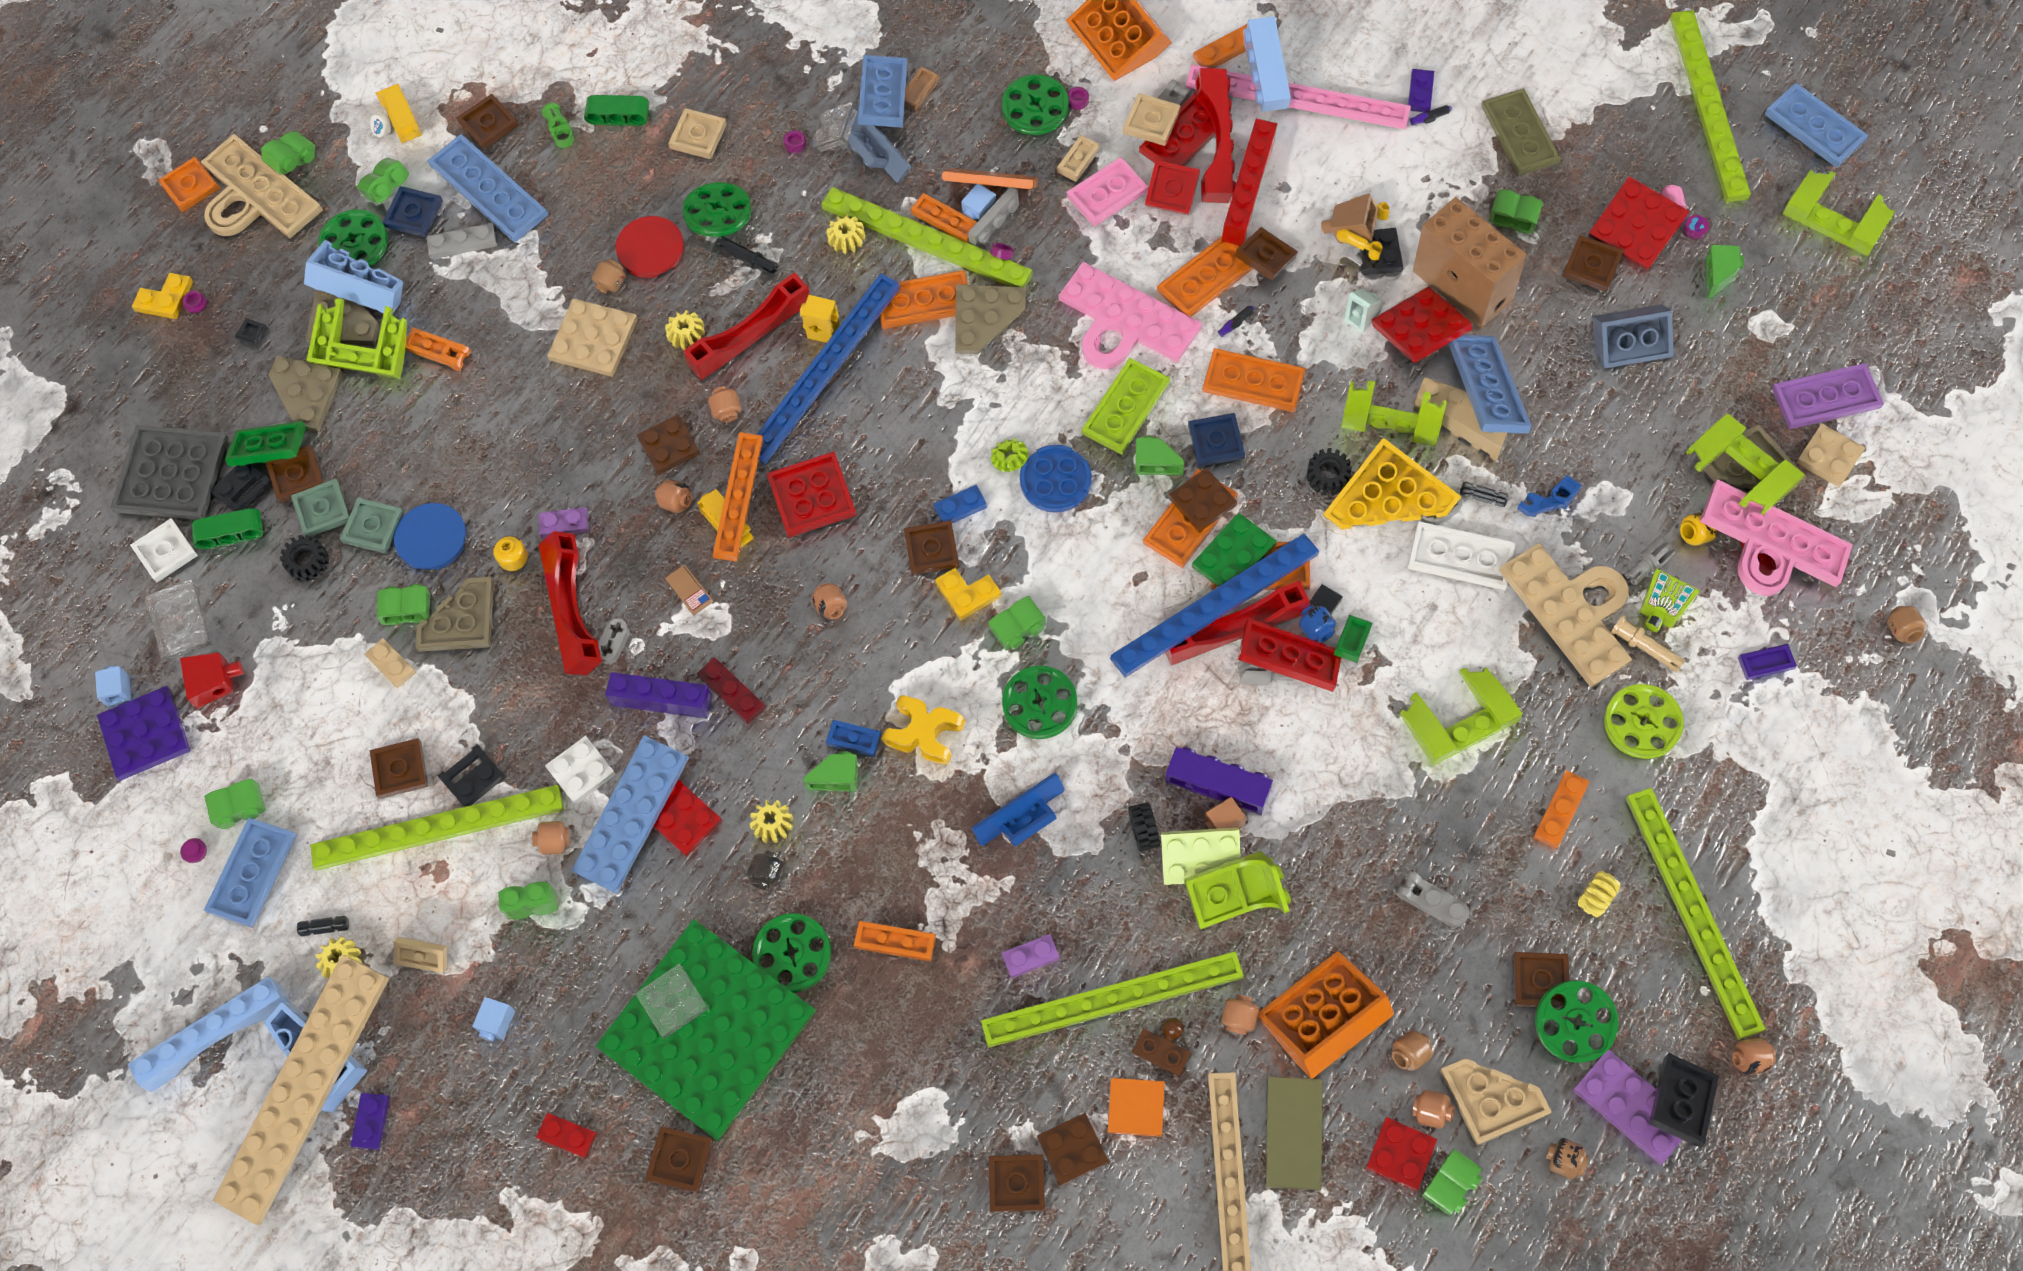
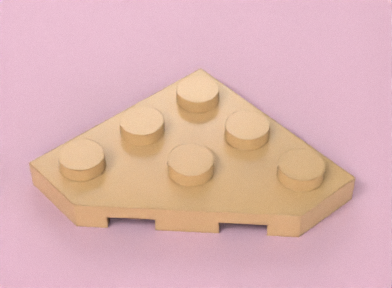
M1465 1058L1440 1070L1476 1146L1552 1113L1540 1087L1530 1083H1523L1497 1070L1480 1066L1472 1060Z

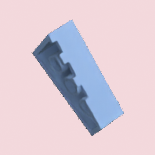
M1275 16L1250 19L1246 29H1243V42L1251 69L1252 83L1256 89V103L1260 104L1261 112L1287 109L1290 104L1291 95Z
M324 240L306 261L304 285L384 313L385 306H389L395 311L400 305L403 281L379 268L373 270L369 267L368 262L362 259L357 261L349 257V252L342 248L338 251L332 248V243Z
M281 1002L264 1022L274 1040L287 1057L308 1017L296 1006ZM349 1055L321 1111L333 1113L368 1071L351 1055Z

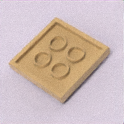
M573 298L547 357L549 361L613 377L638 321V317L633 313Z

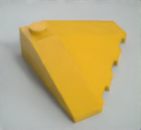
M1383 438L1324 512L1323 516L1342 530L1352 529L1351 526L1367 524V527L1384 525L1388 521L1401 520L1402 522L1421 520L1422 515L1426 517L1436 515V518L1446 517L1461 496Z

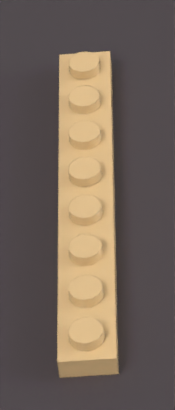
M1235 1072L1208 1074L1222 1269L1223 1271H1251Z

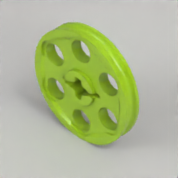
M1635 684L1621 689L1610 700L1604 715V726L1610 741L1623 753L1638 759H1654L1665 755L1677 744L1683 732L1684 718L1679 704L1669 693L1653 685ZM1633 695L1637 700V704L1634 706L1627 705L1624 702V696ZM1657 696L1663 701V705L1661 707H1654L1650 704L1649 698ZM1614 714L1621 715L1625 720V724L1615 725L1611 720V716ZM1643 717L1648 719L1644 726L1640 724V719ZM1666 717L1673 718L1676 721V727L1672 729L1665 727L1663 719ZM1634 736L1637 738L1638 746H1628L1625 743V737ZM1651 738H1661L1664 742V747L1660 749L1653 747Z

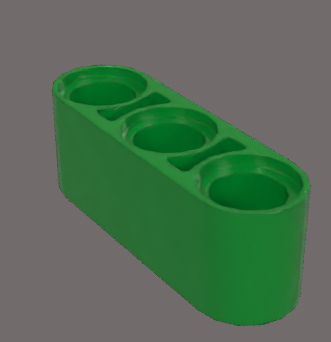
M590 95L586 100L584 120L592 125L643 126L647 123L650 102L643 96Z
M252 508L205 517L192 522L193 546L197 549H211L254 540L263 535L261 511Z

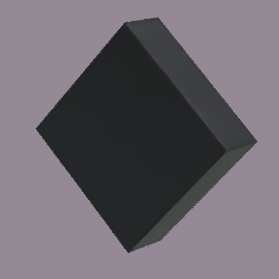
M246 318L235 337L238 341L258 347L268 327L265 324Z
M1321 584L1310 600L1309 606H1324L1332 615L1342 601L1343 596Z

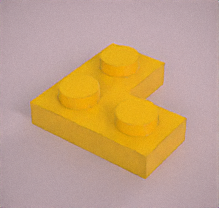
M169 273L161 291L140 288L132 308L136 312L177 319L183 307V298L190 291L194 281L190 276Z
M956 568L935 579V584L960 621L1002 597L1001 591L989 574L969 586Z

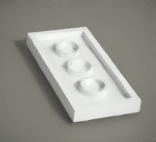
M1418 521L1408 569L1506 590L1508 581L1499 569L1502 565L1513 559L1516 543Z

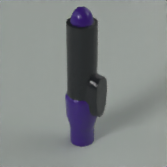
M1444 105L1420 113L1410 118V123L1413 126L1434 122L1436 118L1449 114L1452 107Z
M1247 306L1231 320H1228L1218 331V334L1223 337L1238 328L1244 320L1254 313V307Z

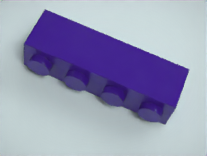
M615 672L610 673L605 693L611 706L704 719L708 718L713 697L708 685Z
M1188 747L1175 748L1165 775L1166 783L1221 802L1232 797L1239 808L1261 816L1273 780L1269 779L1264 773H1251L1238 764L1228 765L1222 763L1217 757L1211 755L1205 757L1196 754L1195 750Z

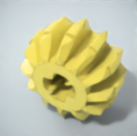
M846 214L844 219L837 216V222L830 221V228L827 229L826 234L829 245L834 247L836 252L843 250V253L846 255L848 250L855 253V247L862 248V241L865 240L866 235L862 222H858L856 216L849 219V216Z
M685 310L680 315L676 311V317H669V324L665 325L666 337L675 348L681 346L685 350L687 346H691L701 337L705 336L703 320L698 318L695 312L689 314Z
M766 800L765 807L763 808L761 805H756L758 813H751L750 817L754 821L749 824L750 828L755 830V837H762L764 843H767L772 838L776 844L778 836L786 839L787 834L784 830L789 831L793 828L792 824L789 823L793 820V816L788 813V806H781L778 800L773 805L770 804L769 800ZM770 819H772L773 821H774V820L776 821V822L773 823V824H770V822L767 823V821L770 820Z
M1604 871L1597 872L1579 897L1578 906L1583 908L1588 914H1592L1595 917L1601 916L1620 890V882L1609 873L1607 874Z
M341 936L337 941L329 938L328 946L320 945L323 953L315 954L316 958L320 960L316 967L322 970L321 975L325 978L331 976L341 955H346L362 963L357 958L361 954V950L355 948L356 943L352 940L347 941L346 938Z

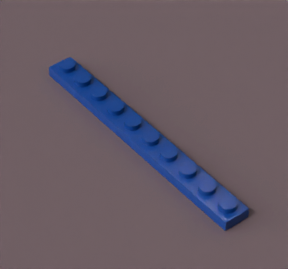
M882 273L879 274L756 434L763 436L759 457L760 463L766 465L901 288L898 282Z
M1303 533L1111 654L1110 660L1124 678L1128 677L1318 556L1320 551Z

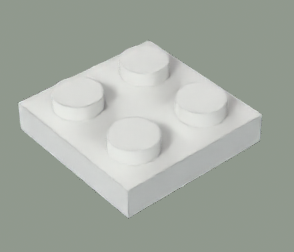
M172 518L130 545L156 583L198 556Z
M586 736L545 765L575 805L616 775Z

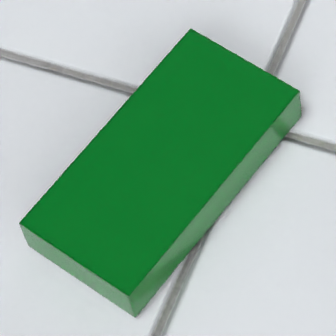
M1349 615L1334 655L1358 663L1373 623Z

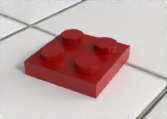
M1155 160L1145 206L1189 216L1200 169Z
M1386 1117L1365 1169L1414 1191H1418L1437 1139Z

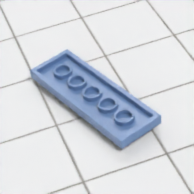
M462 134L427 160L433 170L514 243L548 216V212L543 206Z
M1462 335L1450 342L1449 347L1481 431L1489 433H1529L1531 423L1496 337Z
M644 735L571 871L618 894L689 757Z

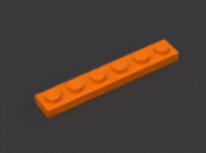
M739 432L713 550V558L738 561L763 443L762 435Z

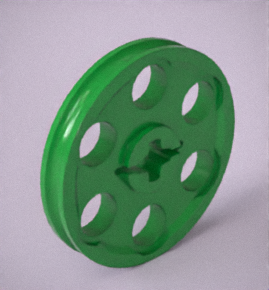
M1027 75L1015 80L1007 87L1002 98V111L1006 122L1014 130L1026 135H1043L1054 131L1065 121L1069 110V100L1065 88L1057 80L1045 75ZM1033 83H1037L1040 85V87L1036 90H1031L1028 88V86ZM1057 91L1060 95L1052 98L1048 96V93ZM1013 94L1022 96L1019 100L1010 99V96ZM1053 109H1058L1061 111V114L1052 116L1049 112ZM1020 112L1023 116L1019 119H1014L1011 117V114ZM1034 120H1040L1043 122L1042 125L1038 127H1034L1030 124Z
M714 182L702 185L690 192L683 202L684 220L692 231L703 236L721 237L730 235L743 228L751 217L749 196L742 188L730 183ZM725 193H732V194H733L732 196H729V197H724V196H722V195L725 194ZM702 195H710L707 199L700 198ZM738 205L745 206L743 209H735ZM694 209L700 210L698 213L695 214L689 213L691 210ZM726 220H734V221H735V222L732 223V224H725V223H724ZM704 222H711V223H712V224L709 225V226H702V225H701V224L704 223Z
M353 209L332 217L322 228L318 241L320 246L324 240L335 236L337 240L332 243V248L338 251L341 248L349 252V257L355 260L358 255L366 254L367 256L364 261L368 262L369 267H371L384 255L388 246V233L382 221L375 214L366 210ZM346 220L351 221L348 227H340L342 222ZM366 221H373L371 227H362ZM373 238H381V241L378 244H370V241Z
M1049 666L1025 668L1016 673L1004 689L1002 696L1004 716L1008 724L1017 733L1027 738L1048 739L1057 736L1069 727L1076 715L1077 694L1075 687L1064 673ZM1042 674H1048L1052 680L1049 684L1042 685L1037 681L1038 677ZM1018 682H1024L1028 685V689L1023 693H1018L1014 690V686ZM1061 689H1067L1071 694L1068 699L1061 700L1057 698V692ZM1035 691H1037L1038 697L1044 701L1043 710L1045 714H1043L1041 707L1035 704L1037 699ZM1013 705H1020L1023 708V712L1018 716H1013L1010 714L1009 709ZM1055 712H1062L1066 715V718L1063 722L1056 723L1052 720V715ZM1032 720H1039L1042 723V727L1037 731H1032L1028 728V724Z
M797 913L780 915L765 924L755 939L752 952L753 963L778 982L782 972H791L792 981L788 985L783 986L793 993L807 990L817 984L827 972L832 955L829 937L822 926L814 919ZM797 921H802L805 923L804 932L799 935L792 933L793 924ZM773 929L779 930L781 933L780 939L774 943L767 940L769 931ZM815 938H820L824 941L823 948L817 952L810 949L811 941ZM788 939L791 946L799 951L795 953L794 958L796 967L794 961L789 956H786L790 948ZM766 954L774 957V963L769 968H764L760 964L761 958ZM810 963L816 964L817 973L812 977L805 976L803 972L804 967Z
M1578 980L1561 982L1551 987L1538 1003L1535 1013L1537 1035L1544 1047L1560 1059L1574 1063L1595 1060L1609 1050L1617 1036L1619 1022L1616 1007L1607 993L1594 984ZM1581 988H1587L1591 993V998L1586 1003H1581L1577 998V993ZM1555 994H1561L1565 999L1564 1006L1560 1009H1555L1551 1005V998ZM1600 1008H1606L1609 1011L1610 1017L1605 1023H1600L1596 1019V1012ZM1579 1014V1019L1591 1024V1027L1577 1025L1576 1029H1574V1024L1569 1020L1563 1019L1562 1016L1576 1018ZM1548 1020H1554L1557 1023V1031L1553 1035H1547L1544 1031V1023ZM1593 1034H1599L1602 1038V1045L1598 1049H1592L1589 1045V1038ZM1566 1040H1573L1576 1044V1051L1572 1055H1566L1563 1052L1562 1045Z

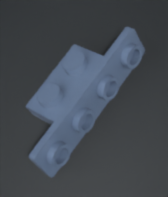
M857 108L847 123V127L850 130L845 136L846 140L850 143L851 149L859 153L865 165L870 168L885 169L895 182L900 183L910 170L911 165L877 126L858 124L859 108Z

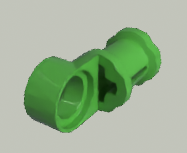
M553 102L546 104L541 113L548 121V128L555 144L560 148L570 147L575 139L566 118L561 114L560 105ZM561 134L569 135L565 140L558 139Z

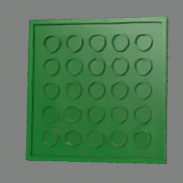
M693 919L599 1040L596 1047L715 1140L720 1141L816 1013V1010Z

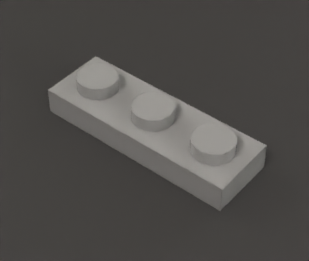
M1009 187L968 232L969 244L976 247L985 244L989 240L991 233L1003 225L1005 218L1010 213L1016 211L1019 205L1018 191Z
M493 223L426 236L428 253L431 260L498 246L496 229Z

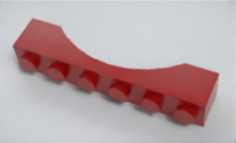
M1200 68L1195 78L1196 99L1210 117L1216 138L1213 163L1205 171L1201 180V200L1205 203H1229L1236 186V181H1233L1232 175L1235 172V161L1231 158V153L1234 150V140L1230 139V133L1233 128V120L1229 119V112L1232 106L1231 98H1228L1230 78H1227L1226 69Z
M1255 119L1224 222L1222 242L1241 246L1246 240L1261 181L1274 145L1278 123Z
M795 272L778 283L764 302L743 321L722 333L701 338L685 349L683 353L688 366L702 381L800 311L802 303H806L808 295H810L809 287Z
M553 531L539 544V550L565 674L586 676L602 663L598 642L585 628L577 606L575 578L579 553L576 539L572 533Z
M1299 580L1276 589L1268 596L1240 611L1217 619L1165 652L1170 665H1175L1242 639L1245 623L1248 618L1270 626H1276L1302 616L1301 613L1309 606L1310 600Z

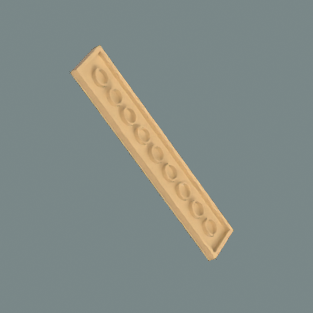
M341 955L212 1201L255 1225L262 1224L380 998L389 977L346 955Z

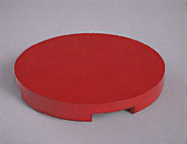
M645 216L630 222L622 229L616 241V254L621 265L630 274L641 278L658 277L659 274L675 268L684 253V240L679 228L672 221L659 216Z

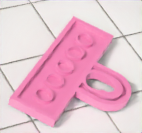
M1082 262L1059 294V301L1095 319L1083 337L1082 352L1089 364L1101 369H1110L1120 365L1137 342L1178 363L1202 328L1201 322L1085 262ZM1115 330L1121 333L1123 338L1116 348H1113L1108 353H1103L1099 350L1100 338L1104 332Z
M1718 479L1714 482L1700 522L1745 543L1738 563V575L1742 583L1750 591L1762 596L1777 594L1787 585L1793 567L1834 587L1841 583L1853 544L1774 506L1764 515L1761 514L1763 505L1749 501L1747 507L1744 508L1739 505V502L1747 493ZM1758 553L1768 554L1774 559L1776 570L1770 576L1763 575L1760 572V563L1757 558Z

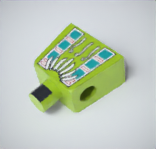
M1656 568L1649 581L1640 609L1641 614L1648 617L1644 626L1652 632H1658L1662 624L1672 628L1693 604L1700 590Z

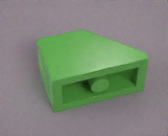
M1710 246L1706 255L1708 298H1713L1736 278L1739 269H1743L1744 256L1740 255V246Z
M1152 436L1136 438L1135 474L1183 476L1184 460L1161 438H1154Z
M848 751L830 754L804 777L803 782L806 790L857 792L859 770L857 755Z

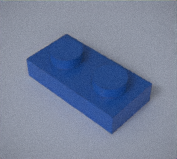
M976 484L934 503L933 506L941 522L952 520V523H955L986 509L987 503Z
M833 720L826 739V745L875 758L882 734L881 731Z

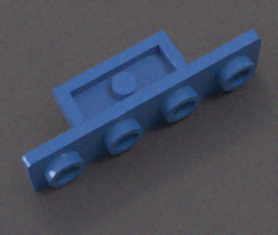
M1051 774L974 825L972 831L978 843L983 846L1003 833L1015 847L1056 820L1055 813L1046 803L1065 791L1058 774Z

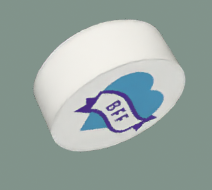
M377 114L371 117L370 127L374 135L383 137L390 134L391 123L386 115Z

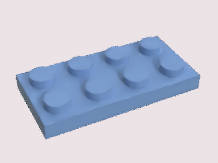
M863 55L858 124L903 128L907 58Z
M1798 83L1791 86L1769 106L1764 114L1836 168L1854 153L1869 136Z
M248 817L204 911L208 914L253 928L297 835L292 831Z

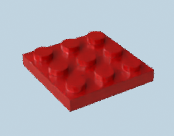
M1629 176L1589 232V236L1599 242L1624 250L1622 256L1649 271L1689 215V211Z
M1429 286L1372 319V326L1413 363L1420 361L1472 330V322Z
M835 451L766 473L788 538L857 516Z

